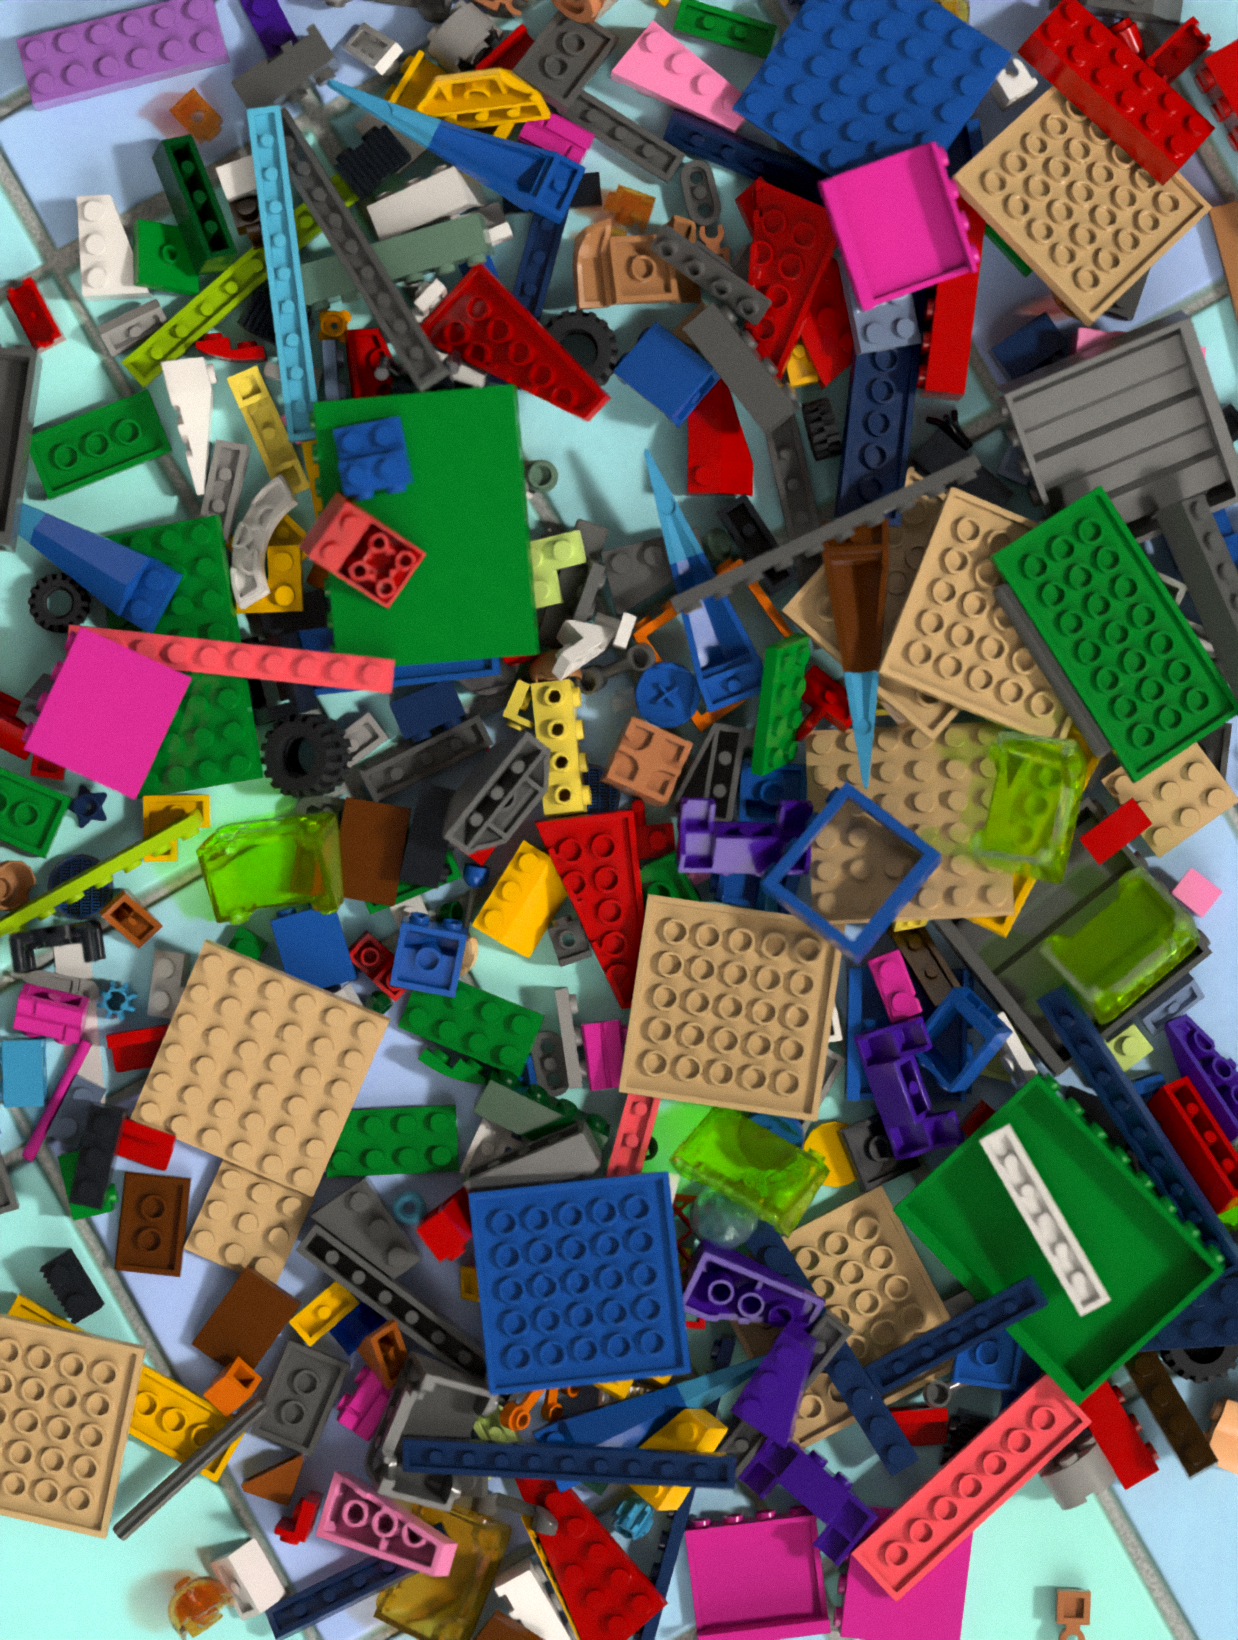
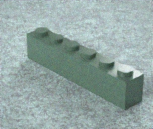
M478 212L371 244L393 282L396 284L404 281L405 285L424 281L423 275L435 272L436 276L456 271V265L467 263L468 267L487 262V256L495 254L485 216ZM336 254L301 265L306 309H311L312 313L331 308L329 303L342 300V303L346 304L362 299L360 292Z

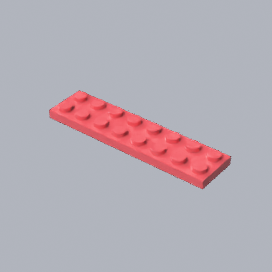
M1044 1372L852 1549L851 1554L897 1602L1092 1421Z

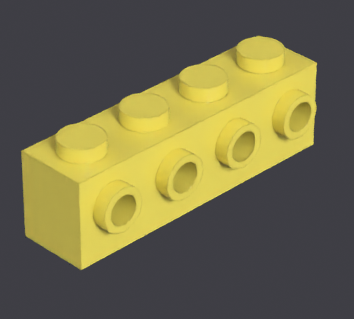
M570 679L531 683L536 738L551 749L548 791L542 797L544 815L548 818L588 814L587 805H592L590 785L584 784L583 772H588L589 767L587 753H581L580 740L585 739L583 719L578 720L577 707L582 706L580 687H574V683Z

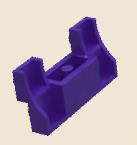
M681 798L677 821L679 832L675 858L678 872L717 873L724 876L733 873L762 876L773 862L778 864L785 856L783 850L789 841L794 837L799 839L806 831L804 825L813 814L814 806L812 801L779 800L775 823L714 822L716 808L714 798ZM811 845L787 874L809 875Z
M922 1016L899 1020L888 1026L866 1029L853 1036L896 1160L912 1158L940 1148L959 1145L965 1141L955 1109L934 1113L914 1054L926 1052L933 1047Z
M768 1437L738 1479L746 1483L762 1500L769 1495L778 1483L781 1484L827 1525L813 1545L827 1555L837 1567L840 1566L880 1515L856 1495V1492L851 1489L853 1482L840 1471L834 1474L825 1466L828 1460L817 1450L813 1449L810 1452L802 1448L793 1439L785 1449Z

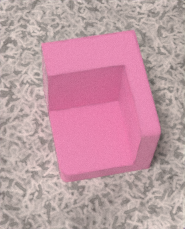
M1190 868L1175 888L1171 887L1168 894L1196 917L1203 918L1222 894V891L1195 869Z

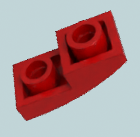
M222 333L203 335V341L195 342L196 349L200 353L219 360L236 363L268 362L266 348L264 345L257 346V341L238 343V349L232 350L229 337L223 338Z
M1132 797L1079 837V839L1098 865H1100L1153 823Z
M365 930L348 948L352 963L396 1002L407 989L390 986L395 955L369 931Z

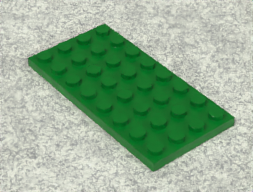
M1101 485L989 557L1004 583L1007 582L1108 740L1112 747L1111 751L1132 783L1138 782L1238 715V704L1233 692Z
M220 515L103 536L153 556L183 574L153 633L241 643ZM104 605L109 629L146 632L124 617L118 616ZM176 670L192 679L136 799H143V796L166 795L264 778L247 678Z

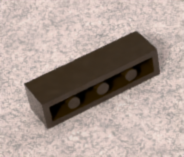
M1136 1352L1122 1366L1188 1480L1218 1465L1219 1461L1156 1352Z

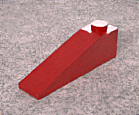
M720 378L687 417V496H742L746 494L747 497H752V458L729 387Z

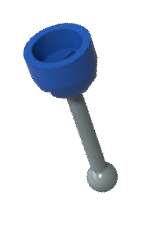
M465 863L463 871L464 881L470 886L463 927L468 928V931L476 890L487 883L491 870L487 866ZM469 932L467 933V938H466V939L471 938V935H470Z

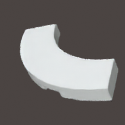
M282 474L271 480L250 502L252 505L242 522L238 523L233 537L230 580L238 607L243 610L271 593L265 575L267 546L280 520L299 504L286 477Z

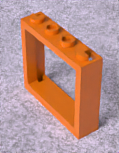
M731 558L727 559L715 568L718 573L716 577L744 564L741 558L736 562H733ZM758 582L747 586L781 636L786 638L793 635L794 633ZM671 600L661 606L664 612L658 617L652 619L648 615L634 625L637 631L632 634V637L637 644L645 642L652 647L656 656L654 665L663 663V660L646 637L681 613V611L676 613ZM747 699L710 713L707 711L703 715L697 710L690 720L700 733Z

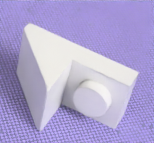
M574 620L564 621L557 634V640L564 647L556 654L558 660L551 672L561 681L605 651L615 632L610 627Z

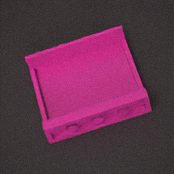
M934 141L817 182L858 308L863 312L876 308L878 304L956 276L978 271L976 263L980 262L979 254L975 244H969L965 232L969 230V223L964 211H958L955 201L959 197L958 189L954 179H948L944 167L949 165L943 146L938 147Z
M83 627L80 628L79 632L72 630L64 646V649L69 651L64 663L57 661L49 678L55 681L50 694L43 691L35 708L41 712L36 724L29 721L21 740L27 742L24 749L135 800L192 678Z
M804 1505L789 1507V1512L776 1513L774 1509L757 1511L756 1516L743 1518V1514L733 1513L724 1515L723 1520L710 1522L708 1517L690 1520V1524L685 1526V1539L698 1640H779L831 1633L820 1549L813 1545L818 1538L817 1516Z
M868 1505L880 1516L862 1536L860 1541L896 1508ZM973 1532L897 1602L894 1601L850 1552L844 1560L846 1561L845 1574H839L837 1593L842 1594L841 1607L835 1606L833 1626L838 1627L840 1637L862 1640H960Z

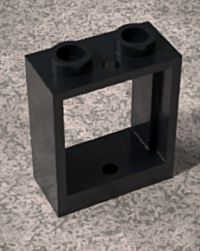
M284 628L264 633L266 639L259 641L258 636L241 640V643L303 649L299 632L285 634ZM247 678L255 726L269 724L282 720L283 717L319 709L313 685L284 682L289 702L268 708L261 680Z

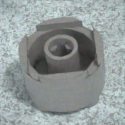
M460 0L453 6L449 13L450 17L444 24L435 25L426 37L431 42L428 48L429 55L450 74L474 71V68L494 50L491 47L494 39L496 38L500 42L503 31L473 3L467 4Z
M1093 1435L1081 1439L1075 1446L1069 1443L1054 1459H1051L1038 1471L1043 1482L1062 1510H1069L1087 1502L1086 1496L1093 1492L1099 1495L1117 1477Z

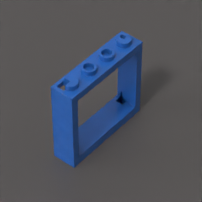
M846 781L841 788L836 786L829 793L825 800L827 805L820 814L814 812L804 825L806 831L799 839L794 837L789 841L783 850L785 856L778 864L773 862L762 875L764 880L762 887L767 895L858 964L940 865L942 854ZM848 799L922 856L853 941L779 884Z

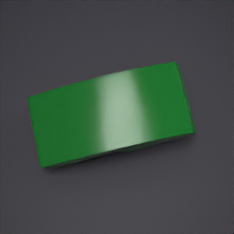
M426 1047L418 1057L419 1061L433 1070L459 1081L483 1084L487 1078L482 1073L485 1067L471 1057L467 1061L460 1057L453 1067L448 1063L451 1058L438 1047H435L433 1050Z

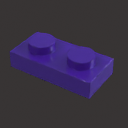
M277 0L240 1L269 58L283 51L281 46L288 41H291L292 44L298 42Z

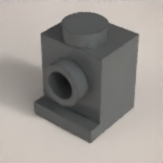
M569 914L552 920L554 927L547 930L560 967L592 957L578 918L572 920ZM567 933L575 937V942L571 946H566L562 942V937Z

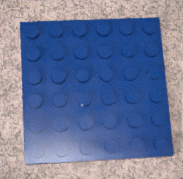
M806 0L732 110L811 165L832 177L930 141L936 142L938 147L943 146L945 152H947L1012 58V53L933 0Z
M668 1171L468 1194L490 1396L691 1373Z

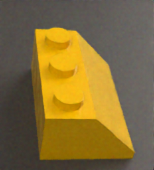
M523 840L472 924L473 927L528 959L567 897L565 888L550 856Z

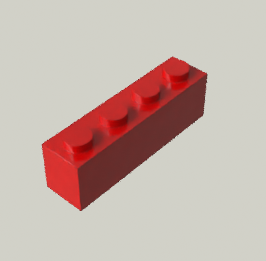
M1188 1076L1162 1086L1146 1103V1106L1155 1120L1163 1123L1162 1131L1216 1214L1219 1215L1238 1206V1154Z
M1106 1380L1078 1407L1092 1421L1087 1426L1088 1430L1094 1436L1113 1467L1118 1481L1127 1490L1159 1471L1155 1463L1159 1456L1151 1442L1149 1441L1144 1444L1138 1433L1143 1429L1133 1413L1127 1415L1121 1404L1125 1403L1126 1400L1118 1386L1110 1387Z

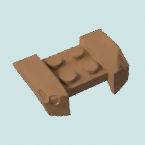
M673 215L666 224L695 244V222ZM609 218L585 227L575 238L572 271L577 310L609 308L612 305L662 302L686 304L700 303L702 301L701 289L698 284L650 250L649 247L657 234L610 237L612 219Z

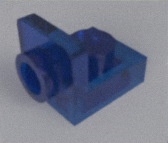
M362 1302L343 1317L329 1332L348 1356H350L357 1350L367 1335L388 1321L366 1303Z

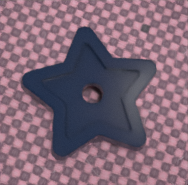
M84 785L79 787L78 797L70 803L68 810L76 813L80 828H84L91 820L106 821L107 817L102 809V805L107 797L105 792L92 794ZM88 803L91 804L90 810L85 808V805Z

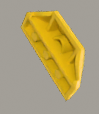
M502 68L435 76L414 111L469 129L545 120L551 117V113L542 95L514 72Z

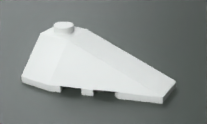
M204 357L161 362L171 404L174 406L175 411H178L177 426L182 441L187 446L185 453L196 494L199 498L204 497L208 480L214 402L212 384L218 383L213 363L207 365Z

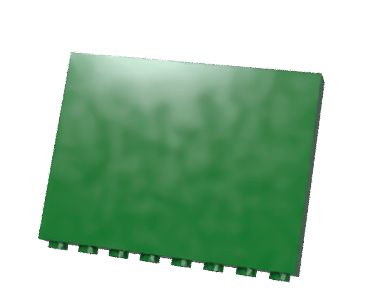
M513 384L313 402L314 410L309 411V423L311 431L316 430L317 444H312V457L314 464H319L320 477L315 478V491L317 498L322 497L323 510L337 491L345 496L333 430L397 416L401 417L414 483L406 485L407 491L387 495L386 489L373 491L374 498L354 502L353 496L345 497L368 511L426 553L389 609L328 570L329 578H324V592L326 598H331L332 611H327V625L329 631H334L335 644L330 645V652L395 659V666L540 654L517 386ZM318 511V518L323 511Z
M1038 1071L899 1201L892 1210L979 1302L1030 1274L1033 1275L1048 1299V1305L1007 1327L1005 1330L1078 1406L1225 1271V1265L1222 1263L1225 1257L1214 1245L1211 1244L1207 1247L1198 1238L1202 1234L1190 1220L1183 1222L1175 1212L1178 1208L1166 1195L1160 1198L1152 1189L1155 1185L1153 1181L1142 1170L1138 1173L1134 1171L1128 1164L1131 1161L1130 1157L1119 1146L1113 1149L1105 1140L1108 1137L1107 1133L1095 1121L1090 1124L1082 1116L1085 1111L1072 1097L1067 1100L1058 1091L1061 1085L1049 1073L1043 1075ZM1008 1123L1012 1126L1111 1298L1107 1303L1083 1316H1080L979 1141Z

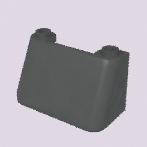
M410 1352L403 1362L365 1457V1472L377 1494L450 1512L454 1501L456 1502L459 1499L462 1491V1484L459 1482L458 1475L403 1472V1439L405 1436L469 1439L477 1417H487L498 1406L499 1395L490 1396L489 1383L428 1356Z

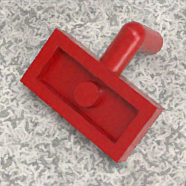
M814 664L804 676L806 688L801 697L813 709L797 728L796 741L798 742L803 741L823 717L843 733L852 724L847 690Z
M633 801L631 809L634 810L639 859L657 858L675 850L673 822L646 825L643 801Z

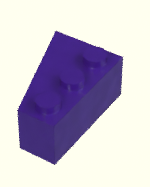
M791 1321L783 1329L730 1410L785 1449L794 1436L795 1425L818 1340Z

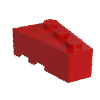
M464 1186L419 1220L415 1230L439 1262L445 1258L451 1262L466 1250L467 1241L473 1236L469 1196Z

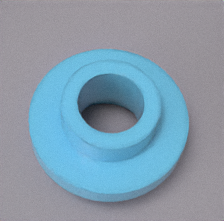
M405 1191L396 1197L393 1203V1212L400 1222L414 1224L423 1218L426 1212V1203L419 1193ZM405 1202H413L416 1205V1210L413 1213H407L403 1208Z

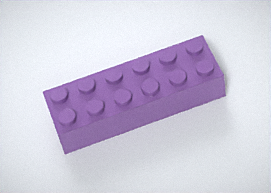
M170 0L16 40L32 103L38 112L230 63L214 0Z

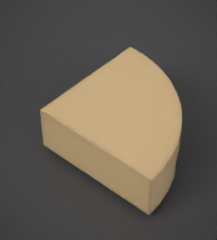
M476 936L466 939L459 977L468 973L477 960L478 943Z

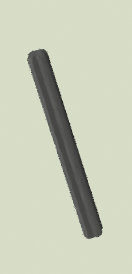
M1007 582L999 585L992 591L994 597L1094 756L1100 758L1108 754L1112 750L1111 745Z
M258 1396L250 1401L114 1525L113 1531L117 1537L124 1541L263 1416L268 1410L267 1404Z

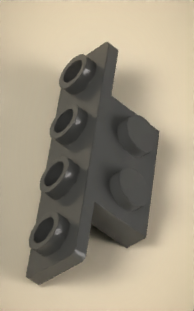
M667 224L660 228L649 247L652 252L722 303L728 305L733 311L754 326L758 325L772 304L769 298L748 284V277L698 240L693 244Z
M583 519L576 521L573 531L580 530L587 563L559 569L557 575L564 603L545 608L538 628L539 645L551 649H561L564 646L557 640V634L564 621L574 620L586 623V621L592 619L595 611V602L593 600L597 590L603 588L607 575L606 571H604L606 566L599 561L609 532L604 526Z

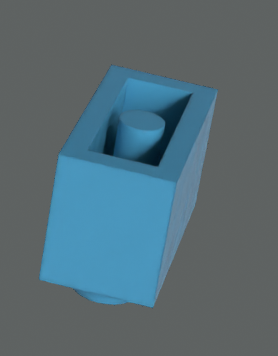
M46 1038L6 1039L1 1041L0 1067H2L3 1080H0V1100H4V1108L47 1105Z

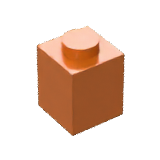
M238 1356L214 1377L203 1393V1396L227 1417L250 1398L262 1378Z

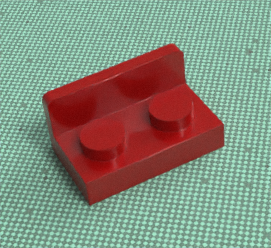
M310 1490L305 1498L301 1497L299 1503H296L292 1518L282 1516L276 1524L273 1533L280 1535L279 1539L288 1544L298 1545L299 1541L305 1543L313 1531L324 1493Z

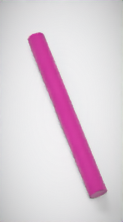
M81 1038L21 1155L23 1158L33 1161L54 1117L93 1044L90 1041Z

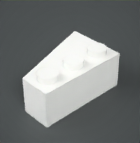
M449 163L435 168L432 171L434 175L425 180L422 177H417L403 184L405 189L397 193L390 190L375 197L376 202L366 207L380 241L433 226L448 218L450 220L460 217L459 213L472 207H479L480 209L489 205L480 182L455 166L452 167Z
M111 195L77 196L82 297L86 301L153 298L149 288L134 286L133 247L114 199Z
M531 1557L496 1575L494 1589L499 1597L503 1596L510 1609L508 1612L513 1620H516V1622L544 1640H577L570 1623H566L560 1613L563 1608L556 1593L550 1594L545 1585V1582L549 1579L540 1563L535 1565Z

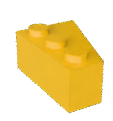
M684 1409L639 1448L714 1452L728 1428L706 1409ZM627 1484L657 1511L678 1510L691 1489L690 1487Z

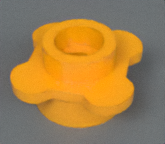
M341 310L340 312L321 311L318 316L321 330L318 332L319 339L321 341L339 340L341 343H345L344 332L348 330V323L351 321L350 313L346 310ZM333 323L338 325L336 329H332Z

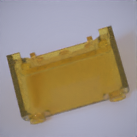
M414 1503L412 1514L430 1526L442 1522L450 1539L458 1543L449 1575L434 1577L419 1572L399 1582L398 1585H393L381 1591L376 1600L377 1609L374 1617L418 1640H470L507 1549L512 1528L498 1519L474 1512L456 1503H453L450 1512Z

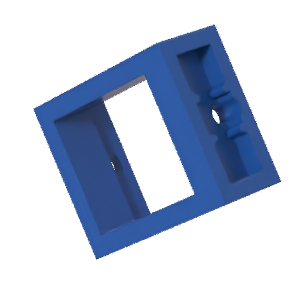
M969 987L952 988L925 1023L933 1047L926 1052L916 1053L914 1056L920 1066L929 1069L933 1073L937 1084L941 1088L949 1092L966 1091L1013 1031ZM958 1012L986 1039L961 1072L933 1046Z

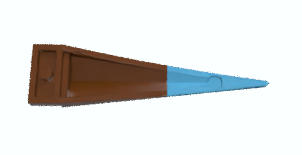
M888 517L882 523L867 529L866 524H863L853 529L855 535L842 542L837 543L835 538L823 543L825 549L822 550L862 783L866 789L869 786L879 674L876 672L881 660L890 565ZM835 520L821 521V527Z

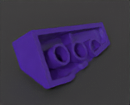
M1185 1014L1163 1026L1181 1078L1188 1076L1230 1143L1233 1144L1238 1141V1072L1235 1070L1237 1064L1231 1058L1225 1060L1215 1050L1214 1041Z
M702 1237L689 1263L682 1285L684 1312L706 1321L718 1322L719 1319L738 1321V1324L756 1322L783 1328L791 1321L801 1329L812 1330L826 1302L824 1298L742 1253L706 1237Z

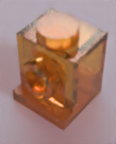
M194 88L169 110L177 122L189 134H192L193 138L200 145L205 140L211 142L222 131L220 127L224 122L222 117ZM198 111L204 114L203 120L201 122H194L192 116Z
M618 185L616 193L609 191L603 210L615 216L614 221L621 225L632 227L633 223L638 224V232L644 234L656 198Z

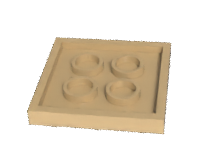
M1197 742L1136 783L1131 782L1120 764L1100 778L1119 806L1133 797L1153 823L1141 833V836L1158 858L1238 802L1236 794Z
M223 1159L184 1249L240 1274L248 1264L276 1284L315 1196H308Z

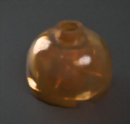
M187 1576L180 1580L173 1588L175 1593L170 1598L168 1604V1618L182 1640H186L187 1633L194 1638L216 1624L223 1617L219 1611L225 1605L231 1609L235 1599L219 1580L211 1576H198L194 1579Z

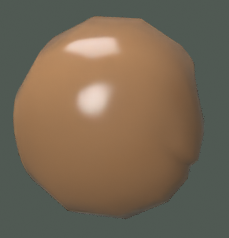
M560 649L547 650L533 660L529 667V676L532 682L539 683L559 680L551 671L558 660L556 654ZM580 668L564 679H569V676H575L577 680H581L582 673Z
M6 860L0 862V911H15L30 900L29 892L36 885V878L31 867L22 861Z

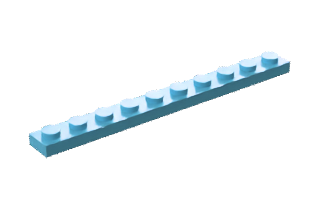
M277 105L247 109L289 443L316 440V430L311 431L309 411L314 410L313 402H318L281 107Z

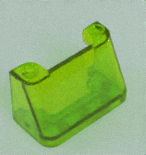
M999 731L997 742H992L989 753L990 761L994 762L997 775L985 828L979 829L976 835H971L968 846L969 854H971L975 862L1047 883L1061 884L1066 872L1086 780L1087 762L1077 740Z
M326 811L226 824L214 830L196 850L217 923L230 922L231 925H238L248 921L249 916L256 909L311 903L313 911H320V914L327 915L338 911L344 902L339 826L334 812Z
M1141 865L1121 876L1118 881L1119 897L1071 938L1066 934H1054L1044 942L1039 950L1043 959L1059 978L1068 984L1075 997L1099 1024H1105L1114 1019L1187 957L1200 941L1193 917Z
M713 1106L675 1149L668 1160L680 1176L691 1182L694 1179L701 1186L703 1184L752 1212L761 1221L764 1222L765 1220L767 1223L775 1226L774 1231L789 1239L830 1173L829 1168L824 1164L826 1158L811 1148L807 1152L741 1115L742 1110Z

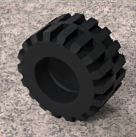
M576 309L574 312L566 310L562 311L561 315L557 317L554 315L546 325H543L559 343L565 337L573 334L588 337L595 345L596 358L592 366L585 371L600 386H604L609 381L616 368L618 345L613 330L608 327V323L603 318L599 319L593 312L585 313L583 309Z
M297 714L283 717V721H276L272 725L274 730H268L264 736L268 741L261 745V751H265V756L260 757L261 765L265 764L267 768L263 771L265 777L273 779L270 785L274 789L281 788L280 793L285 796L292 795V798H305L330 794L335 791V786H341L345 780L342 778V775L349 774L351 768L347 766V762L352 761V754H348L347 748L352 746L350 740H345L343 737L347 734L343 728H336L337 721L326 719L327 716L322 714ZM305 738L311 743L315 753L314 765L309 773L303 770L298 759L299 746Z
M1238 1345L1214 1347L1210 1353L1203 1357H1190L1183 1349L1160 1350L1161 1358L1175 1373L1185 1380H1192L1194 1383H1202L1205 1380L1208 1383L1216 1382V1377L1220 1376L1223 1379L1228 1375L1226 1371L1230 1367L1234 1370L1238 1365L1235 1362L1238 1357Z

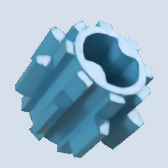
M115 980L110 981L109 991L99 989L98 992L104 999L103 1002L97 1004V1007L106 1008V1019L112 1017L113 1014H117L119 1019L123 1021L125 1020V1010L130 1012L137 1010L131 1003L132 999L139 995L138 993L130 994L128 991L129 982L123 984L122 987H118ZM114 991L122 993L125 997L126 1002L121 1004V1009H115L110 1004V999L115 996Z
M630 1496L627 1500L623 1499L621 1503H618L611 1516L614 1520L611 1526L624 1538L635 1541L639 1537L642 1538L644 1534L646 1535L654 1524V1521L651 1519L654 1512L643 1500Z

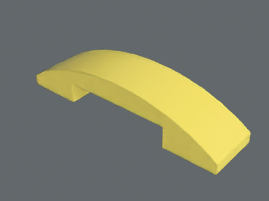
M256 365L226 378L264 461L270 479L273 480L279 474L284 475L294 495L309 489L308 479L292 442L289 443L286 428L258 366Z

